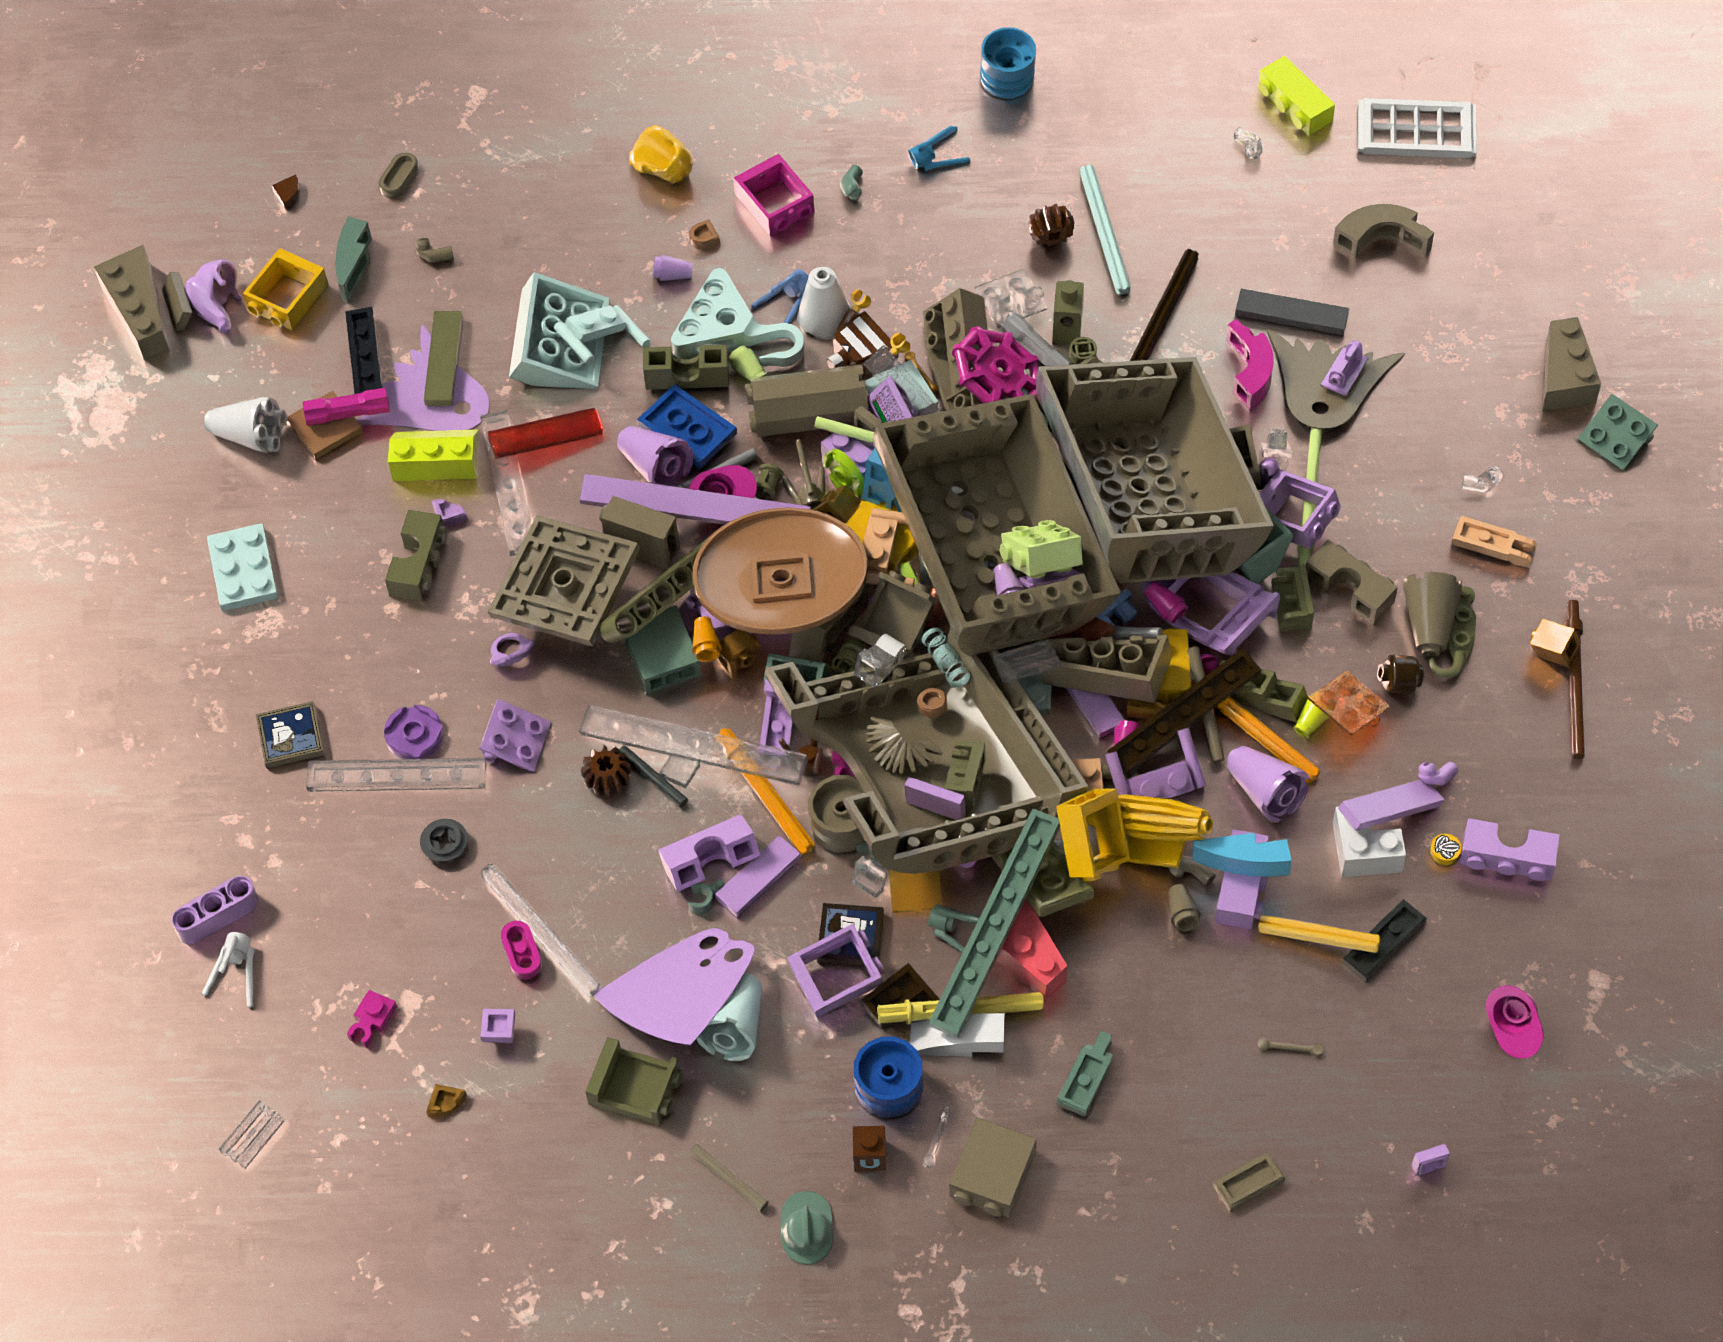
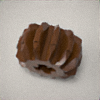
M1057 204L1048 207L1045 205V208L1036 209L1035 213L1029 216V233L1037 245L1045 244L1046 247H1049L1051 244L1058 245L1059 242H1067V238L1074 235V218L1066 206L1058 207Z
M603 745L602 751L597 752L592 749L591 757H584L581 776L584 778L585 786L588 789L593 788L596 795L605 791L609 797L611 790L615 789L621 793L622 785H629V775L632 772V767L629 764L628 756L625 753H619V749L616 746L608 751L607 747Z

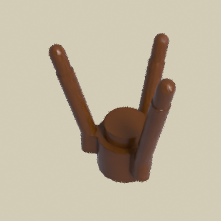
M819 707L815 718L817 721L819 720ZM783 738L779 739L780 745L790 759L791 766H797L800 773L804 775L821 773L823 749H818L817 741L811 739V744L802 746L795 755Z

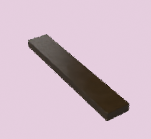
M1242 648L1111 747L1106 754L1117 752L1125 777L1179 736L1177 731L1192 726L1259 675L1262 671L1261 668Z

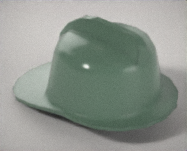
M802 1191L793 1194L783 1204L780 1216L781 1240L784 1251L790 1259L797 1263L807 1265L817 1263L825 1258L832 1248L833 1228L830 1205L823 1196L816 1192Z

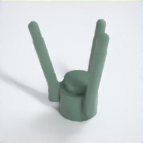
M937 903L930 913L928 926L935 928L934 936L945 940L959 952L963 953L965 947L949 936L947 932H953L959 920L977 924L980 916L956 911Z

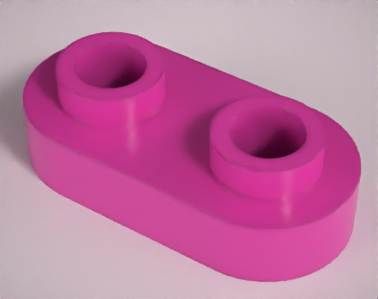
M522 921L507 923L501 930V940L512 972L521 979L533 978L540 972L542 962L530 927ZM516 937L522 938L520 942H513V939ZM524 963H531V966L528 968L521 967Z

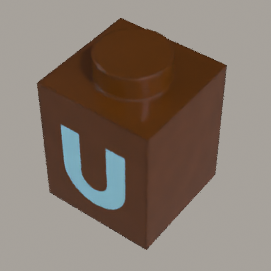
M853 1126L854 1171L886 1170L885 1126Z

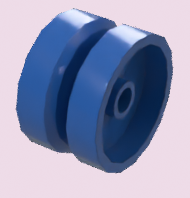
M879 1037L867 1042L858 1051L854 1060L855 1094L860 1104L869 1113L882 1118L898 1117L911 1111L918 1104L923 1093L922 1060L917 1049L906 1040L897 1037Z

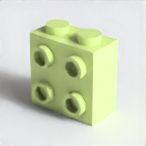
M1041 521L1038 523V526L1034 527L1017 526L1013 527L1011 532L1001 533L1000 555L1003 562L1014 567L1015 570L1027 574L1030 578H1041L1047 572L1052 571L1068 572L1074 566L1083 565L1081 536L1070 531L1069 528L1056 524L1055 521Z

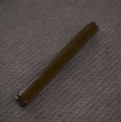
M1185 250L1130 361L1149 359L1198 261L1199 253L1196 250Z

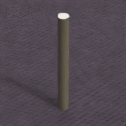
M1192 647L1187 649L1196 684L1205 677L1199 647ZM1211 710L1203 717L1213 763L1224 761L1225 758L1214 711Z

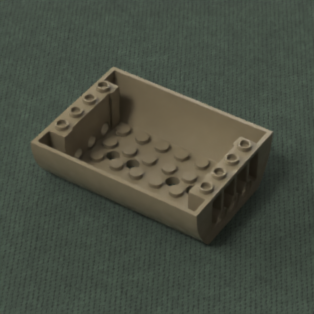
M1033 394L876 425L873 434L874 446L958 646L965 655L971 656L1072 633L1101 614L1121 594ZM952 487L961 488L965 495L960 496L954 493ZM962 512H971L975 520L965 518ZM1052 520L1056 524L1069 528L1070 531L1081 536L1083 565L1072 567L1073 570L1081 574L1070 576L1064 581L997 595L994 586H996L994 572L986 568L983 561H991L995 566L1005 563L1000 555L1001 533L1011 532L1013 527L1038 526V523L1041 521ZM1010 566L1017 578L1026 576L1025 573L1015 570L1014 567Z

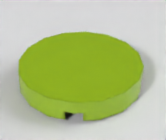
M831 449L823 456L824 468L829 467L831 474L828 475L830 481L837 489L840 486L846 485L861 499L864 487L862 473L852 459L839 449Z

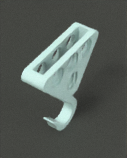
M716 268L710 273L671 337L673 355L680 359L696 357L699 354V345L727 344V351L732 352L743 345L749 348L755 344L778 338H788L795 344L788 351L760 356L759 359L762 366H790L799 361L804 353V337L802 332L796 326L788 323L758 324L726 270L722 268Z

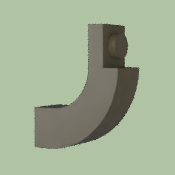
M1375 204L1362 207L1347 215L1335 227L1333 245L1356 257L1369 243L1380 239H1392L1426 256L1432 248L1434 232L1426 226L1417 223L1418 213L1409 208L1393 204Z

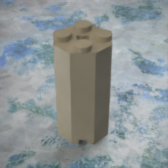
M862 365L750 378L751 383L745 384L748 405H753L754 411H748L751 432H757V436L761 437L817 430L819 428L814 427L817 416L853 425L855 410L860 406L868 410L865 381H862V374H864Z

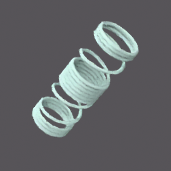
M941 628L929 629L924 633L922 643L928 647V652L933 655V660L941 672L946 674V680L951 687L959 688L965 685L971 677L970 672L966 667H963L964 663L962 661H958L959 655L950 643L939 646L934 653L930 651V647L942 644L946 636L943 635L944 633ZM936 631L940 632V635L932 639L930 643L925 642L930 634ZM955 664H962L961 667L953 670L952 672H948L950 668L953 667ZM966 673L961 679L952 681L957 675Z

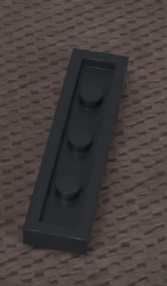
M366 307L345 311L354 394L383 388L373 308Z

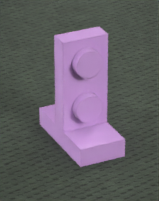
M766 679L764 692L767 696L758 754L760 756L789 759L780 745L779 739L783 738L791 747L794 723Z

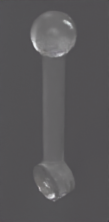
M947 1106L940 1109L939 1114L941 1118L929 1153L923 1157L922 1162L926 1168H932L935 1165L934 1154L946 1120L952 1115L951 1109Z

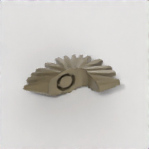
M876 717L870 718V721L875 724L867 726V730L871 731L866 733V736L870 737L867 739V743L875 745L869 751L870 753L881 751L874 760L876 763L880 762V767L887 764V771L893 767L892 773H896L899 769V774H903L908 762L911 772L915 773L914 760L924 768H927L926 761L930 764L934 763L929 753L942 755L943 753L929 738L920 740L918 743L915 742L914 745L907 743L897 729H895L892 720Z

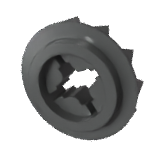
M439 819L425 827L420 836V847L428 860H435L438 864L441 861L452 863L454 858L462 857L465 847H468V835L466 829L459 822L452 819ZM448 833L451 843H447L445 848L441 850L440 844L437 841H443Z

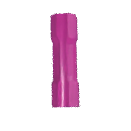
M386 387L367 390L358 394L308 400L302 403L307 426L328 423L331 420L390 412Z

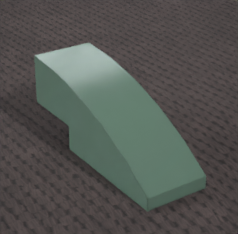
M349 216L342 228L336 251V275L342 300L345 302L349 301L370 263L367 247L372 240L368 222Z

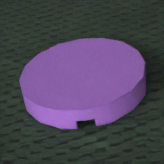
M414 705V707L410 708L405 706L390 715L384 727V738L388 749L395 756L404 760H419L428 757L438 749L443 740V727L439 716L431 708L422 705Z

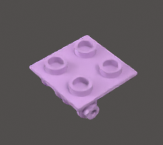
M497 698L479 750H482L484 760L493 763L495 759L500 758L534 772L551 721Z

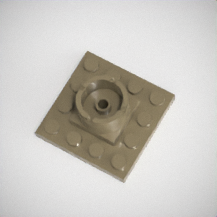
M536 515L488 610V614L494 619L593 646L600 632V625L607 618L641 548L637 542Z

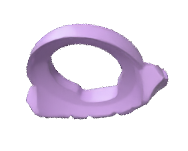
M518 633L504 634L498 637L491 646L492 658L490 659V664L496 667L513 665V663H517L529 655L535 642L532 639H525L524 636ZM515 639L520 642L519 650L506 655L497 650L503 641Z

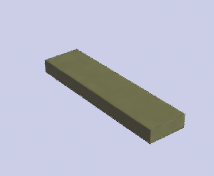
M434 311L424 393V403L426 406H453L463 319L462 311Z

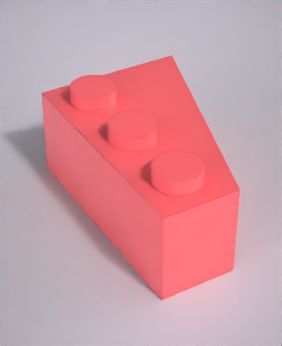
M1025 899L996 960L1033 992H1041L1046 1002L1067 982V964L1036 912Z

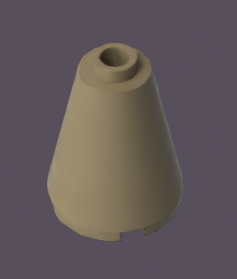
M1424 572V578L1416 579V574L1410 575L1404 579L1403 590L1416 649L1421 651L1424 656H1439L1440 652L1446 650L1462 592V581L1456 582V576L1441 572Z

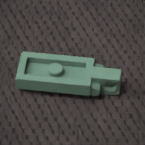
M1100 1031L1094 1046L1087 1043L1085 1047H1082L1056 1100L1057 1105L1084 1117L1086 1116L1111 1065L1113 1054L1109 1053L1108 1050L1112 1044V1035Z

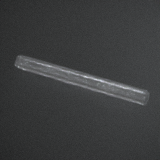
M491 863L481 870L482 878L519 920L525 922L530 927L535 938L588 997H593L601 990L598 980L500 870Z

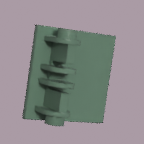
M1611 394L1577 439L1621 470H1624L1643 444H1649L1654 438L1652 433L1658 424L1614 394Z

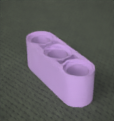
M236 876L178 908L173 913L171 921L179 939L183 943L194 944L253 911L258 905V896L252 881L248 877ZM247 892L244 896L237 897L240 893ZM216 907H221L216 912H210L212 909ZM187 923H193L190 927L183 928Z

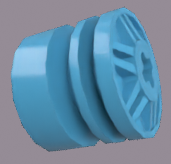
M1003 27L994 30L985 37L981 45L980 81L987 92L1001 99H1013L1024 95L1030 90L1034 82L1036 44L1032 37L1025 31L1014 27Z

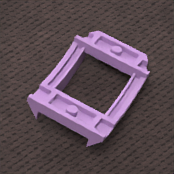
M1234 571L1227 575L1204 576L1210 583L1239 603L1212 631L1200 626L1184 615L1173 624L1168 620L1166 621L1177 629H1187L1188 637L1226 655L1233 656L1237 653L1236 648L1267 616L1275 619L1280 594L1277 592L1271 594L1264 591L1261 585L1240 576ZM1189 578L1158 580L1157 582L1175 593ZM1146 581L1141 585L1143 594L1155 581ZM1144 594L1150 608H1152L1158 615H1160L1151 603V601L1148 599V597Z

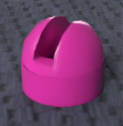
M1201 655L1206 676L1219 665L1213 655Z

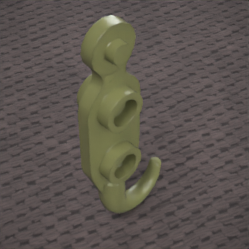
M1462 586V592L1447 644L1453 658L1452 667L1442 669L1436 665L1434 658L1429 659L1430 668L1437 676L1443 678L1457 676L1462 672L1465 660L1473 649L1476 614L1470 608V605L1474 602L1475 592L1470 587Z

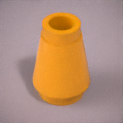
M706 616L699 617L694 621L692 652L699 661L710 662L719 657L722 647L711 618Z

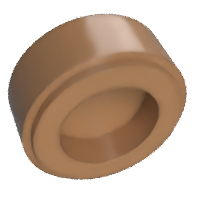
M925 689L917 698L918 710L925 717L936 718L943 715L947 710V697L940 689Z

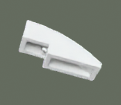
M1005 1013L970 1014L959 1038L930 1027V1019L911 1024L910 1044L917 1049L919 1055L972 1057V1052L1004 1053Z

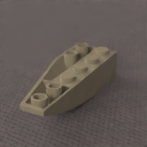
M958 288L923 311L928 361L936 384L939 387L946 411L983 404L966 387L960 386L958 382L960 379L956 359L952 355V349L954 345L959 344L969 334L971 328L979 326L984 330H988L984 297ZM977 344L972 346L977 351L981 349ZM967 360V361H968V365H969V370H970V372H971V368L973 367V364H972L971 361ZM976 381V382H977L979 385H981L988 393L990 392V391H989L984 385H982L979 381Z

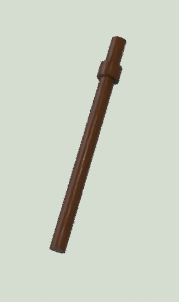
M1569 600L1567 602L1568 620L1565 621V626L1575 629L1580 639V636L1583 634V622L1579 619V602L1577 600ZM1580 645L1569 665L1572 757L1574 759H1583L1585 757Z

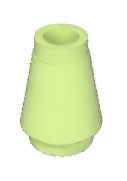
M744 345L740 346L729 356L728 360L731 363V368L750 381V378L768 376L751 348L747 349Z

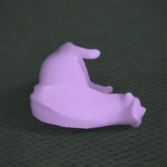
M225 259L211 261L202 265L196 275L187 280L185 291L192 311L207 322L216 325L220 333L228 334L231 330L230 318L222 305L227 302L228 296L232 293L237 300H242V296L239 295L236 289V267Z

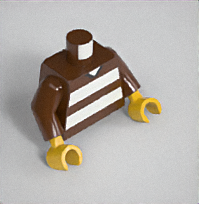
M857 289L851 294L853 307L850 306L834 334L835 354L828 357L826 361L829 368L862 365L864 372L862 376L865 374H881L896 362L899 352L907 353L911 346L905 340L906 336L902 333H895L890 339L866 311L860 312L861 308L870 306L871 298L865 295L863 300L859 302L863 291Z

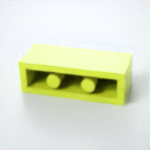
M1286 56L1260 70L1258 83L1260 92L1268 97L1276 105L1277 109L1285 113L1293 121V124L1306 135L1310 136L1333 122L1335 103Z

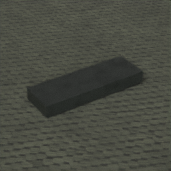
M1403 899L1369 932L1380 936L1381 942L1378 952L1372 953L1352 949L1343 958L1342 964L1364 982L1368 981L1426 923L1427 918Z

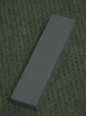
M1242 288L1235 310V316L1344 335L1349 314V308Z

